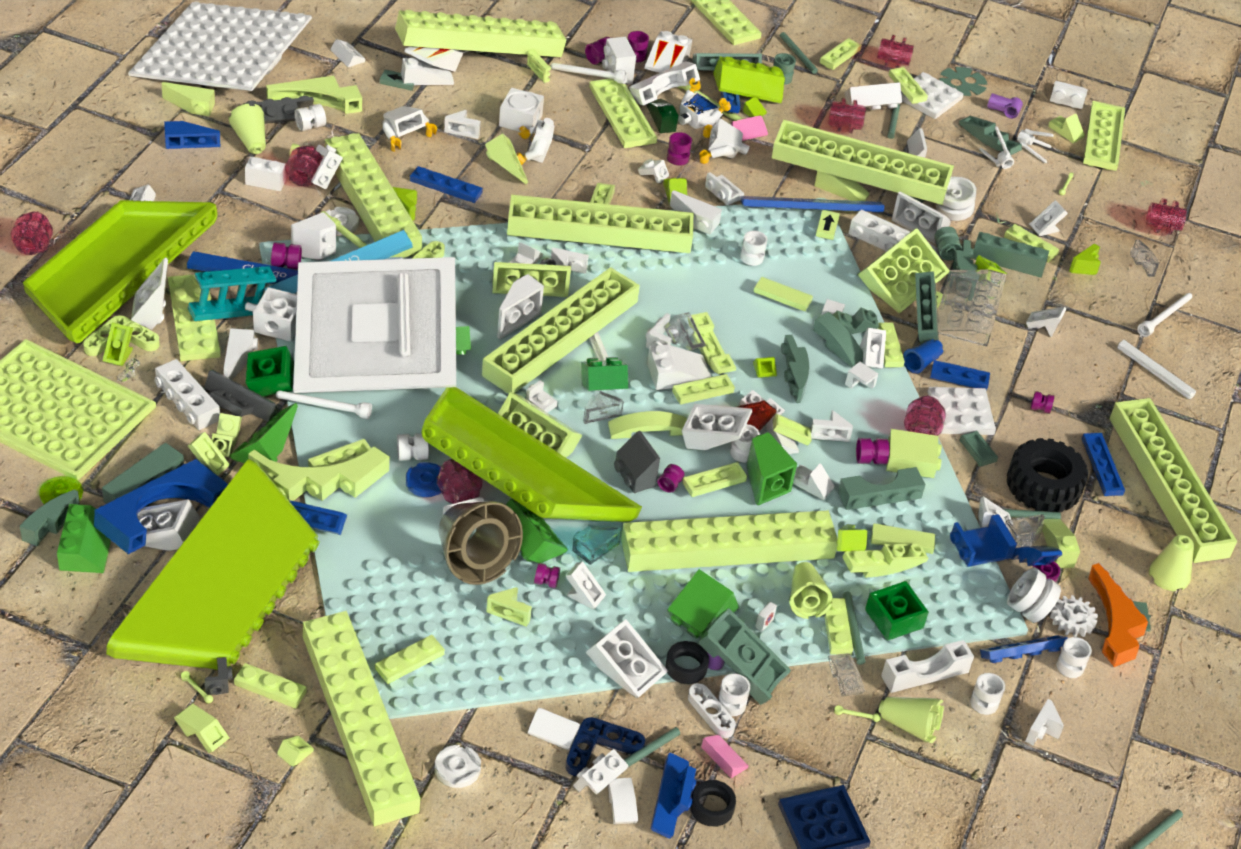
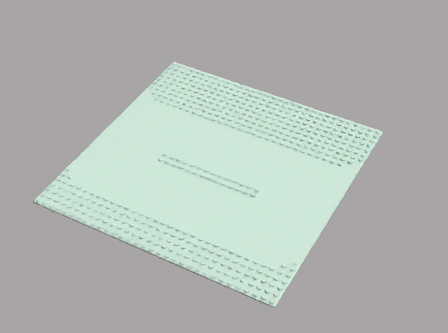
M742 204L715 206L722 209L719 225L711 235L693 228L691 253L507 235L508 222L419 230L422 235V249L432 241H439L445 245V252L442 258L455 257L456 327L469 326L471 350H466V354L456 355V387L497 414L509 394L482 376L483 358L610 267L640 285L638 302L598 331L608 357H618V359L628 365V389L588 391L582 386L581 362L587 361V358H596L588 338L515 393L526 399V391L530 385L540 380L544 382L543 391L557 400V407L549 411L548 414L582 435L574 451L566 458L642 506L638 517L630 522L829 510L837 538L838 530L846 524L855 525V528L867 530L866 550H882L884 546L871 543L873 523L935 534V547L933 554L926 553L929 558L927 562L898 573L865 578L863 572L850 573L842 558L845 551L837 550L833 559L628 572L621 536L623 523L630 522L543 518L568 549L566 553L543 562L547 567L552 568L556 566L561 568L556 589L544 583L542 585L534 584L539 563L525 560L521 555V550L516 560L510 562L505 568L506 572L499 578L480 585L468 584L451 573L445 560L439 536V524L443 517V507L478 497H483L485 502L495 501L506 505L512 498L429 443L428 460H416L412 457L411 460L399 461L397 452V434H410L413 437L415 434L421 433L426 417L446 388L296 393L358 405V403L362 404V402L372 404L370 418L363 419L353 412L287 400L288 406L294 403L298 405L291 427L299 467H309L308 459L365 439L371 448L376 447L390 456L389 471L356 498L349 493H345L341 488H338L323 501L310 495L308 491L303 493L305 504L343 512L347 515L341 535L313 529L320 541L314 555L325 616L347 611L389 719L622 689L623 687L596 666L586 651L625 619L665 667L667 653L672 645L681 641H692L699 644L698 641L701 638L698 637L696 639L691 636L683 625L680 627L675 625L670 620L667 610L698 569L734 592L739 606L734 614L788 667L856 658L854 647L852 655L830 654L824 615L817 618L816 616H808L809 619H804L792 611L789 598L795 566L801 562H809L815 567L831 590L832 598H843L842 594L846 591L851 593L864 656L940 647L961 640L971 643L1027 634L1028 628L1021 613L1007 605L1010 589L997 562L967 567L964 560L960 558L955 544L950 540V533L956 522L960 524L963 531L981 527L943 446L941 454L938 456L941 459L940 471L936 470L934 478L921 476L926 484L921 499L846 510L839 497L838 488L841 478L861 476L866 481L878 485L891 483L896 478V472L886 471V464H874L873 461L870 464L857 463L856 443L858 438H871L872 442L876 438L888 439L891 429L937 436L905 365L903 367H884L883 363V369L871 368L878 373L874 388H870L862 382H859L853 388H849L845 385L848 371L852 367L825 347L826 340L813 331L815 319L822 316V310L827 299L845 304L843 313H847L851 317L862 307L873 311L877 315L878 323H885L870 290L858 276L861 271L839 224H837L834 239L830 240L816 236L822 213L821 209L743 206ZM749 231H760L768 239L764 260L761 264L755 266L747 265L740 258L744 235ZM371 234L356 235L367 245L375 242ZM343 235L336 236V254L321 260L302 257L301 262L331 261L355 251L359 247ZM291 240L261 242L259 249L262 264L271 265L274 242L285 243L286 247H289ZM519 242L543 253L542 258L536 264H540L544 258H551L552 247L589 255L586 274L571 271L568 297L543 296L541 315L505 337L497 338L499 308L507 294L492 293L494 262L509 263L518 254ZM414 256L405 257L403 259H411ZM764 277L812 295L813 298L807 310L802 311L754 292V287L760 278ZM266 283V287L273 285L270 283ZM707 312L714 324L713 332L724 353L730 355L736 371L717 374L708 364L707 367L711 377L727 374L735 387L734 393L680 405L672 389L656 390L647 365L649 348L646 347L647 339L645 336L647 331L656 325L657 320L668 313L670 314L669 327L663 334L672 338L671 345L701 354L691 328L689 316ZM865 332L851 334L859 346ZM296 334L291 342L276 338L277 347L287 346L295 361ZM793 334L797 347H805L809 358V375L805 393L800 403H796L794 396L790 394V386L784 378L787 364L786 357L781 352V344L784 343L785 335ZM775 357L777 376L758 378L753 361L756 358ZM754 390L764 400L767 401L771 398L785 411L781 416L810 429L813 419L830 420L832 410L853 425L850 442L812 439L807 446L794 440L799 453L789 455L796 461L797 468L801 464L813 471L821 464L834 484V489L824 500L793 484L791 492L758 506L755 503L746 467L747 462H738L731 457L730 449L732 442L707 450L687 449L683 435L670 436L669 430L642 432L660 457L657 480L669 464L678 465L684 471V477L738 462L747 475L746 482L695 497L690 496L682 483L683 479L678 483L676 490L671 493L663 491L657 482L655 487L633 493L631 488L625 484L624 478L614 467L617 451L630 438L611 439L608 422L627 414L646 411L670 412L688 419L694 404L743 408L739 405L741 399ZM751 413L747 424L756 427L760 435L768 432L766 428L768 421ZM421 462L437 464L447 473V486L439 495L433 497L417 496L410 492L406 486V473L408 469L417 466ZM476 529L471 533L468 540H470L471 537L474 535ZM577 562H584L606 594L595 609H591L567 596L573 586L566 578V575ZM907 581L929 611L923 629L887 641L865 611L869 593ZM517 587V601L532 606L528 626L526 627L487 613L488 596ZM772 602L777 605L774 620L763 632H760L755 627L758 614L768 603ZM430 635H433L445 649L443 656L389 684L375 670V663ZM680 656L674 659L675 663L684 669H695L700 666V663L690 656ZM725 662L720 670L708 668L704 678L736 674V672ZM666 673L654 684L675 682V680Z

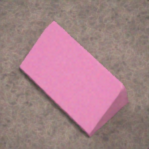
M762 116L737 120L731 123L733 127L743 133L742 141L768 135Z
M719 735L708 736L703 739L701 748L730 778L748 768L745 761Z

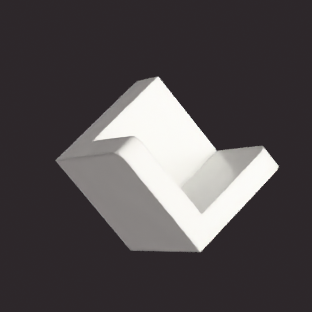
M859 362L848 371L845 385L853 388L856 384L862 382L868 387L874 388L878 373Z

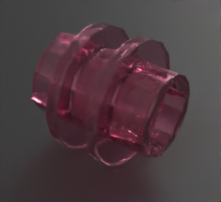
M892 35L891 40L882 38L877 59L885 61L884 67H888L889 62L896 63L895 68H900V65L909 66L914 45L906 44V37L903 38L902 43L895 41L896 35Z
M841 98V102L832 101L828 120L829 126L837 127V132L841 131L842 126L848 127V133L850 134L853 133V129L861 130L863 128L866 107L858 105L855 99L852 105L845 104V98Z
M302 145V147H297L291 152L285 164L289 181L291 180L298 186L308 187L314 184L311 180L323 159L321 154L316 151V148Z
M1162 198L1159 203L1151 202L1147 211L1146 225L1154 226L1155 233H1159L1161 228H1166V234L1172 235L1174 230H1183L1187 209L1179 208V202L1176 200L1173 201L1171 206L1167 205L1165 198Z
M39 211L22 214L17 218L11 231V240L16 249L25 255L41 253L49 245L53 235V227L48 218L39 213Z
M929 395L919 397L908 405L904 420L905 428L909 432L938 436L942 433L946 418L945 408L934 397Z
M449 459L442 464L437 477V485L447 502L454 504L480 496L483 482L481 477L453 459Z

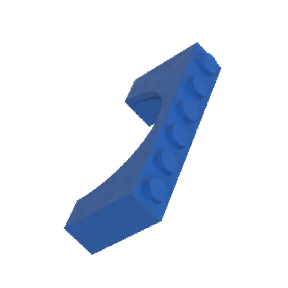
M195 459L116 498L104 506H100L95 510L94 527L123 551L130 554L146 545L147 529L140 523L137 514L145 506L162 499L182 498L199 502L210 508L227 487L228 483Z

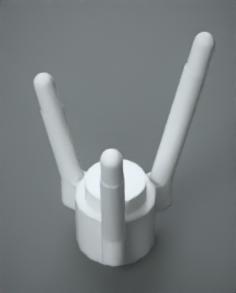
M995 126L1004 151L998 154V159H995L984 149L980 148L979 150L992 160L997 167L1002 166L1003 169H1008L1014 164V159L1006 147L999 128Z
M1027 128L1021 130L1017 142L1021 143L1023 148L1039 160L1047 163L1046 159L1028 145H1032L1034 142L1051 148V145L1035 139L1033 135L1053 137L1054 134L1032 131Z

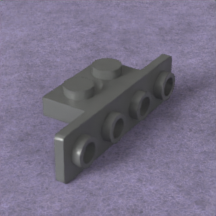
M300 96L294 99L285 97L281 100L266 99L262 102L251 100L243 104H249L250 106H255L254 104L259 105L264 112V122L268 124L295 121V109L312 106L314 99L308 96Z
M214 370L209 371L204 388L211 391L210 397L219 405V408L227 409L235 416L243 417L253 414L266 422L271 420L276 406L274 402Z

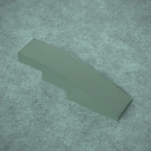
M971 115L959 121V124L978 140L997 151H1004L995 130L996 123ZM1000 131L1010 155L1022 150L1021 143L1009 140V133Z

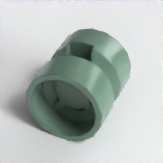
M780 53L775 56L773 66L782 69L785 77L784 85L792 82L796 59L790 54Z
M948 226L936 231L934 239L940 257L947 261L954 260L956 250L963 251L956 230Z

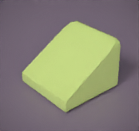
M295 736L283 740L277 754L290 766H295L311 754L314 748L300 736Z

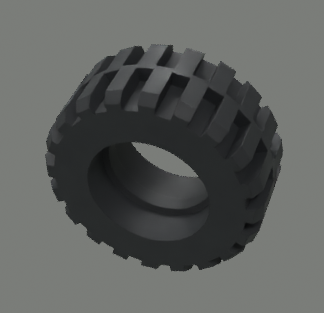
M1037 438L1036 441L1032 439L1021 444L1015 450L1007 472V485L1012 495H1016L1015 498L1019 502H1023L1024 506L1028 508L1032 507L1035 511L1063 512L1064 510L1071 509L1079 502L1087 482L1088 469L1085 461L1082 460V456L1079 452L1076 453L1073 447H1068L1061 441L1056 442L1054 439L1048 438L1044 440L1043 438ZM1037 472L1051 474L1057 479L1046 478Z

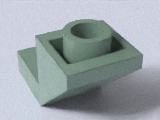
M862 307L852 317L838 310L833 314L850 334L865 332L867 328L877 329L879 327L877 315L873 311Z

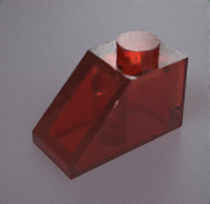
M765 400L737 406L738 408L752 409L747 424L756 427L758 431L768 423L777 411Z

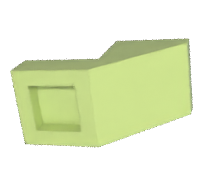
M220 413L217 432L212 433L211 440L224 457H230L239 436L242 417Z
M194 704L189 705L174 717L185 735L188 737L196 734L208 753L213 752L229 739V736L218 720Z

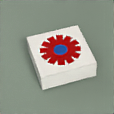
M770 602L760 611L755 626L757 630L763 632L774 620L777 605Z

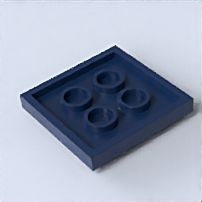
M844 785L779 799L778 806L797 849H864L870 846L871 841Z

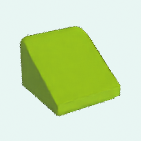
M753 97L744 103L743 113L749 117L767 114V111L757 97Z
M775 357L756 358L753 361L758 378L777 376Z

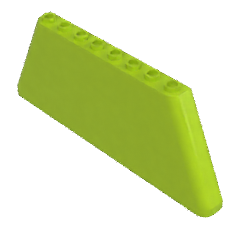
M120 200L22 282L24 290L68 340L80 343L135 295L136 291L164 258L168 259V264L172 262L215 223L217 219L216 204L211 202Z
M446 387L424 421L421 433L426 442L541 518L630 522L638 517L642 506L457 387Z
M248 459L113 633L107 644V655L116 659L218 670L217 658L226 657L227 666H230L231 663L234 665L237 662L240 650L249 645L253 632L259 631L264 622L263 618L265 615L272 613L275 601L284 596L288 583L294 582L298 569L306 565L309 559L308 555L311 551L315 552L320 543L317 533L258 463Z

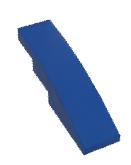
M1046 545L1019 547L1015 549L1011 560L1019 559V563H1027V566L1049 565L1062 556V551Z

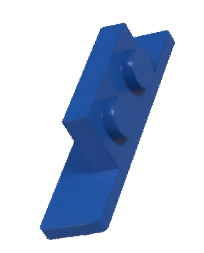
M669 753L666 757L650 828L652 831L669 839L674 835L677 818L684 811L689 810L692 804L691 792L696 785V779H694L696 769L689 766V761L673 753Z

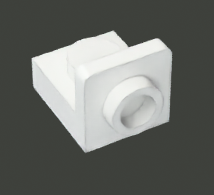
M540 380L528 387L526 399L548 413L557 407V400L543 391L544 382Z

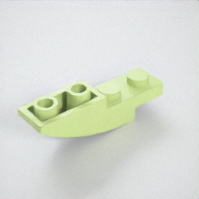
M920 543L884 544L882 550L845 551L842 556L850 573L863 572L865 578L898 573L927 562L929 559Z

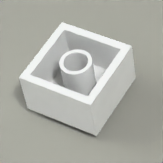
M626 37L608 38L606 46H604L605 59L602 61L603 69L610 72L625 70L628 74L625 84H633L636 55Z

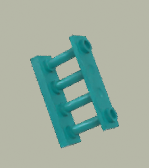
M270 266L195 273L194 276L201 288L199 302H189L188 310L194 321L253 316L252 311L245 309L246 303L258 305L263 296L265 283L276 282V277ZM257 284L255 295L244 297L247 285ZM239 285L236 298L226 299L228 287ZM220 287L218 299L207 301L210 288Z

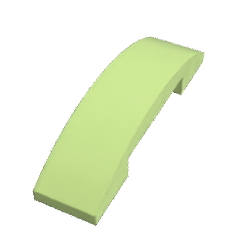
M708 313L690 315L689 320L696 343L710 368L717 374L736 371L730 355L724 353L713 332L714 324Z
M646 411L615 418L608 422L611 439L631 438L632 432L669 430L670 436L683 435L682 429L687 418L670 412Z

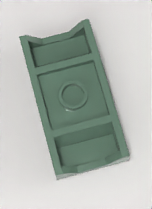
M729 608L718 615L698 641L713 658L719 655L737 674L747 678L750 683L749 694L760 705L772 698L771 693L774 688L791 672V669Z

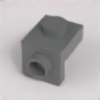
M226 657L217 658L218 676L204 678L205 693L207 695L229 693L228 680H233L232 666H227Z

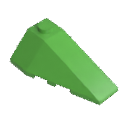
M294 403L276 414L266 423V426L252 435L253 438L248 442H243L230 455L231 459L245 463L248 460V454L256 450L269 460L277 462L278 459L276 457L283 451L298 405Z

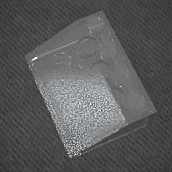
M989 269L950 270L938 310L939 334L987 346L1007 274Z

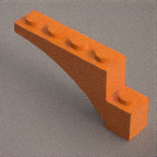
M1100 563L1094 564L1091 567L1088 579L1102 600L1108 621V638L1105 639L1102 653L1113 667L1136 659L1140 646L1136 638L1144 636L1148 621L1145 615L1141 614L1136 608L1133 601L1125 595L1121 587L1110 577L1108 571Z

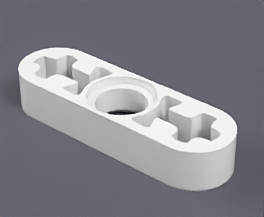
M700 683L693 684L688 694V700L716 735H719L721 738L731 737L736 726L735 720L707 686ZM712 707L718 712L710 714L706 711V708Z

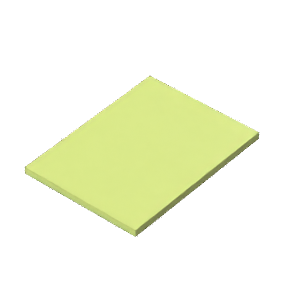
M27 339L23 340L0 360V443L76 481L80 480L156 408L155 401Z

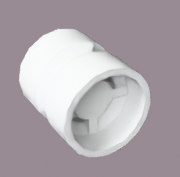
M321 104L312 105L309 108L295 109V121L300 131L310 130L312 126L318 128L326 125V115Z
M760 231L745 233L740 258L747 265L755 266L763 262L768 240L764 233Z
M746 424L740 439L732 441L730 454L734 460L743 463L748 462L752 439L760 435L756 427Z
M417 433L413 437L410 434H397L398 460L407 461L411 460L412 457L416 460H428V442L423 439L422 433Z
M1071 637L1064 642L1056 663L1057 669L1062 675L1069 678H1077L1083 674L1092 652L1089 643L1079 637Z
M984 673L977 678L970 699L971 706L975 711L984 715L996 712L1005 690V683L1001 677L993 673Z
M729 674L722 680L718 701L731 716H738L746 709L750 692V683L747 678L740 674Z

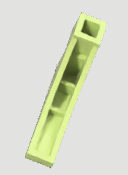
M334 76L266 85L267 99L281 100L285 97L294 99L300 96L313 97V104L335 108L345 112V114L362 112V96L357 85L339 87Z

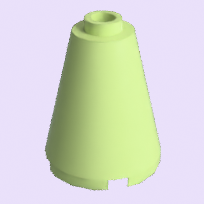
M249 104L240 105L232 110V115L228 118L229 123L247 150L252 154H260L266 148L264 112L256 104H254L255 106H250Z
M1185 535L1175 536L1152 562L1149 575L1150 577L1152 575L1155 579L1154 583L1165 590L1177 591V589H1185L1189 585L1194 543L1189 537Z
M801 562L795 566L789 598L792 611L804 619H809L808 616L821 617L832 606L831 590L815 567L809 562Z
M886 697L885 701L882 700L880 702L879 713H881L882 719L925 742L933 743L936 739L933 733L935 730L940 729L944 706L940 705L943 700L938 698Z

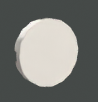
M335 207L334 210L330 211L329 209L326 211L331 217L341 221V225L353 233L357 230L359 217L352 209ZM336 230V235L342 236V234Z
M460 745L448 746L438 753L434 772L437 779L444 785L452 788H463L471 785L478 779L481 772V760L472 748L467 746L464 748L460 747Z

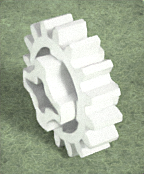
M1071 595L1070 599L1063 596L1062 600H1057L1051 610L1050 618L1054 619L1053 625H1059L1058 631L1065 630V635L1073 633V636L1077 637V634L1080 633L1082 637H1085L1086 632L1091 634L1095 628L1098 614L1094 613L1095 607H1089V601L1084 603L1081 597L1076 600L1074 595Z

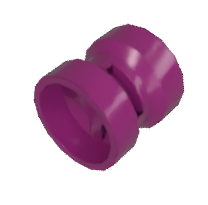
M1035 391L1031 410L1037 411L1039 409L1043 410L1044 413L1050 414L1055 396L1050 394L1043 395L1041 392Z
M667 465L657 480L658 486L665 492H674L678 487V483L684 478V471L678 465Z
M539 563L534 584L542 585L544 583L556 589L561 568L556 566L551 568L547 567L546 564Z

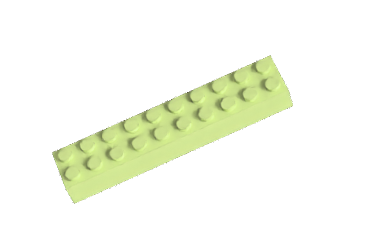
M399 10L395 30L404 46L528 55V51L534 50L539 56L562 57L566 38L557 23L552 21L511 20L504 17L499 19L490 16H462L460 14L450 15L442 12L430 13L427 11Z
M783 120L772 152V158L893 192H902L908 196L943 205L954 168L953 165Z
M352 133L325 139V147L329 145L335 148V153L343 157L335 175L373 240L376 242L404 230L411 240L413 248L391 257L405 258L422 250L421 233L360 134Z
M511 195L507 235L691 253L694 213Z
M610 267L483 358L482 376L506 393H516L638 302L640 285Z
M1151 398L1115 402L1109 419L1177 535H1185L1193 541V563L1230 558L1237 540Z
M829 510L623 523L621 536L628 572L835 558L838 540Z
M347 611L303 622L305 645L373 826L418 814L420 810L419 793Z

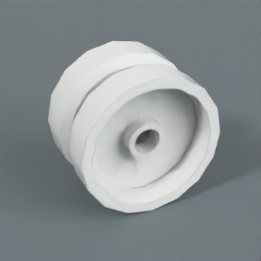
M956 176L951 177L943 205L936 203V210L953 221L969 218L975 208L976 186L969 179Z
M1031 568L1013 585L1007 598V605L1017 612H1022V616L1030 622H1039L1055 606L1061 593V586L1050 578L1046 579V575L1037 568Z

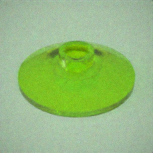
M68 476L53 477L42 484L39 490V497L42 503L46 504L62 494L76 490L78 491L80 501L83 496V487L75 478Z

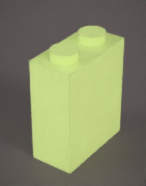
M891 429L888 438L889 459L886 464V471L897 473L900 469L917 467L921 476L934 478L936 470L940 471L941 459L938 458L942 445L938 444L939 436Z

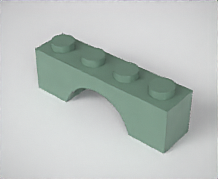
M917 467L898 470L895 480L884 485L870 483L861 476L841 478L838 494L846 510L921 499L926 484Z

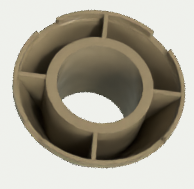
M486 501L454 505L445 512L439 524V536L447 566L455 577L468 584L480 585L499 578L506 572L505 568L510 562L516 560L521 549L523 540L521 521L511 508L500 502ZM476 529L474 535L471 537L470 540H468L471 533Z

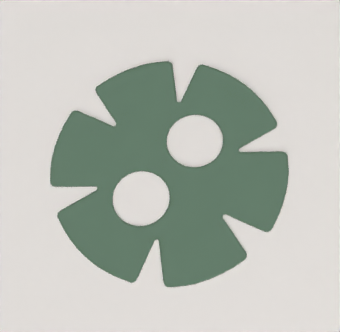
M956 67L957 73L953 69L947 68L940 74L948 77L939 78L940 81H943L952 88H956L964 96H971L970 90L979 95L987 89L981 86L987 85L984 76L979 72L970 75L972 69ZM973 77L976 79V83H968L965 81V78ZM958 79L962 84L959 86L953 85L951 80Z

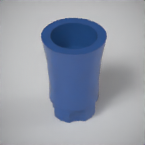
M931 339L919 346L907 349L903 353L905 367L914 374L921 373L929 364L943 354L942 343L939 340Z

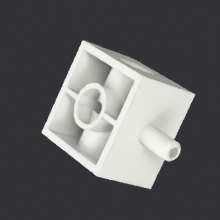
M511 88L500 106L499 126L521 132L519 128L525 126L529 130L542 117L544 96Z
M268 287L258 305L246 303L245 309L253 312L255 333L292 341L296 334L297 294Z

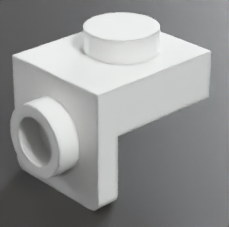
M646 160L638 169L640 175H654L657 183H661L669 176L664 160Z

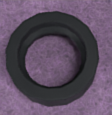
M692 641L677 642L671 646L667 653L665 668L673 680L681 684H694L705 677L709 664V655L700 644ZM680 656H690L695 658L700 663V666L695 669H684L678 666L674 659Z
M718 780L703 781L695 787L691 797L692 804L690 809L696 820L704 825L714 827L724 825L731 820L736 806V795L731 787ZM706 795H715L722 798L726 802L727 807L721 811H710L705 809L699 800Z

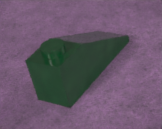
M657 99L646 104L660 134L676 132L679 115L674 105L663 99Z

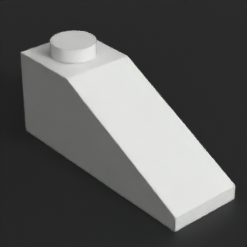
M403 58L401 76L404 84L454 85L451 71L430 65L418 58Z
M672 191L670 207L675 211L694 213L693 228L711 235L720 223L722 209L680 192Z
M230 329L223 369L225 377L233 380L247 365L248 353L258 349V338H255L254 330Z

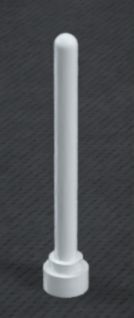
M559 63L551 64L553 70L610 78L620 84H625L628 76L625 70L610 72Z
M1186 293L1151 321H1143L1137 327L1138 333L1143 337L1151 335L1154 332L1155 326L1191 300L1192 294Z
M285 391L276 392V397L279 399L353 412L363 419H369L372 412L371 403L362 402V404L358 403V405Z

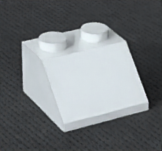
M250 156L245 166V185L281 191L291 171V166L286 163Z
M324 212L291 225V244L302 246V257L321 260L336 254V224Z

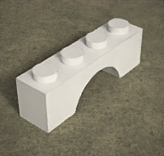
M685 61L629 88L636 103L646 105L657 100V96L663 91L674 87L690 85L689 81L691 78H694L695 82L700 80L696 64Z
M961 640L944 645L938 653L922 661H910L906 655L887 659L881 677L890 693L969 673L974 655L966 642Z

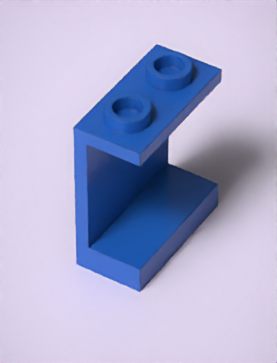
M999 514L991 516L988 527L963 531L960 524L956 522L950 533V540L955 544L960 558L964 560L967 567L1013 558L1017 546Z

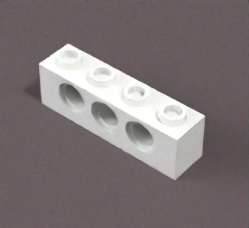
M861 209L851 220L848 234L887 251L910 233V231Z
M177 359L155 368L156 377L154 380L157 387L162 388L167 398L176 404L179 412L185 414L191 425L193 424L198 430H201L219 421V405Z

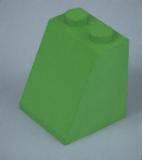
M769 432L754 437L751 442L746 467L755 503L759 506L791 492L797 463Z
M698 569L667 610L670 620L678 627L683 625L687 628V632L697 639L704 635L720 613L728 608L735 613L739 606L733 591Z

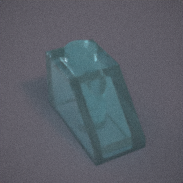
M588 526L574 535L572 551L591 565L620 544L622 530L619 527Z

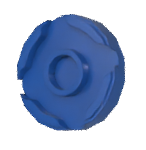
M421 462L417 466L408 469L406 473V486L410 492L417 496L433 497L445 490L447 486V473L437 464Z

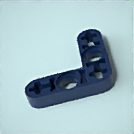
M593 717L586 718L581 723L567 756L566 771L570 775L576 776L586 766L588 767L597 744L633 754L645 746V737L640 732ZM616 733L619 738L613 740L608 738L607 734ZM586 743L590 748L582 750L578 747V744ZM578 756L580 758V764L574 766L573 764L576 763Z

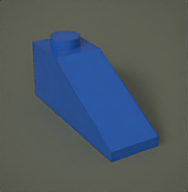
M164 121L166 149L221 147L219 130L185 121Z

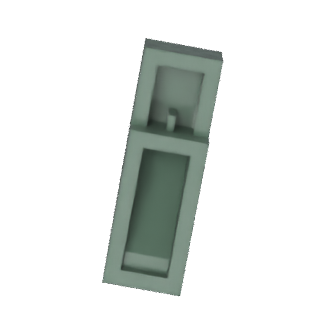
M827 312L815 319L813 331L826 340L825 347L851 367H854L859 362H863L862 349L836 317Z
M72 490L62 494L33 512L20 525L22 541L38 546L48 532L57 534L64 526L69 504L80 505L78 491Z

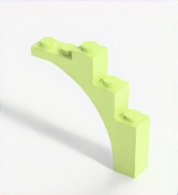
M372 447L354 459L324 467H298L281 464L269 460L256 450L248 454V459L258 463L288 500L294 501L304 492L308 491L310 495L323 501L338 488L356 498L389 471L390 456L376 447Z

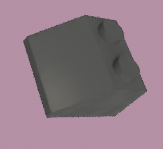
M637 431L617 451L614 467L624 478L625 484L631 488L633 493H637L656 486L660 457L643 433Z

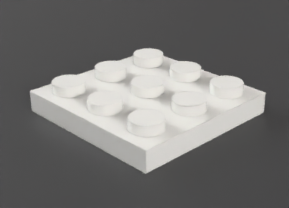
M924 72L915 77L914 80L928 95L927 101L912 104L901 91L902 102L933 119L938 118L963 98L962 92Z
M929 387L928 397L937 434H967L978 431L980 435L995 434L996 428L985 388Z

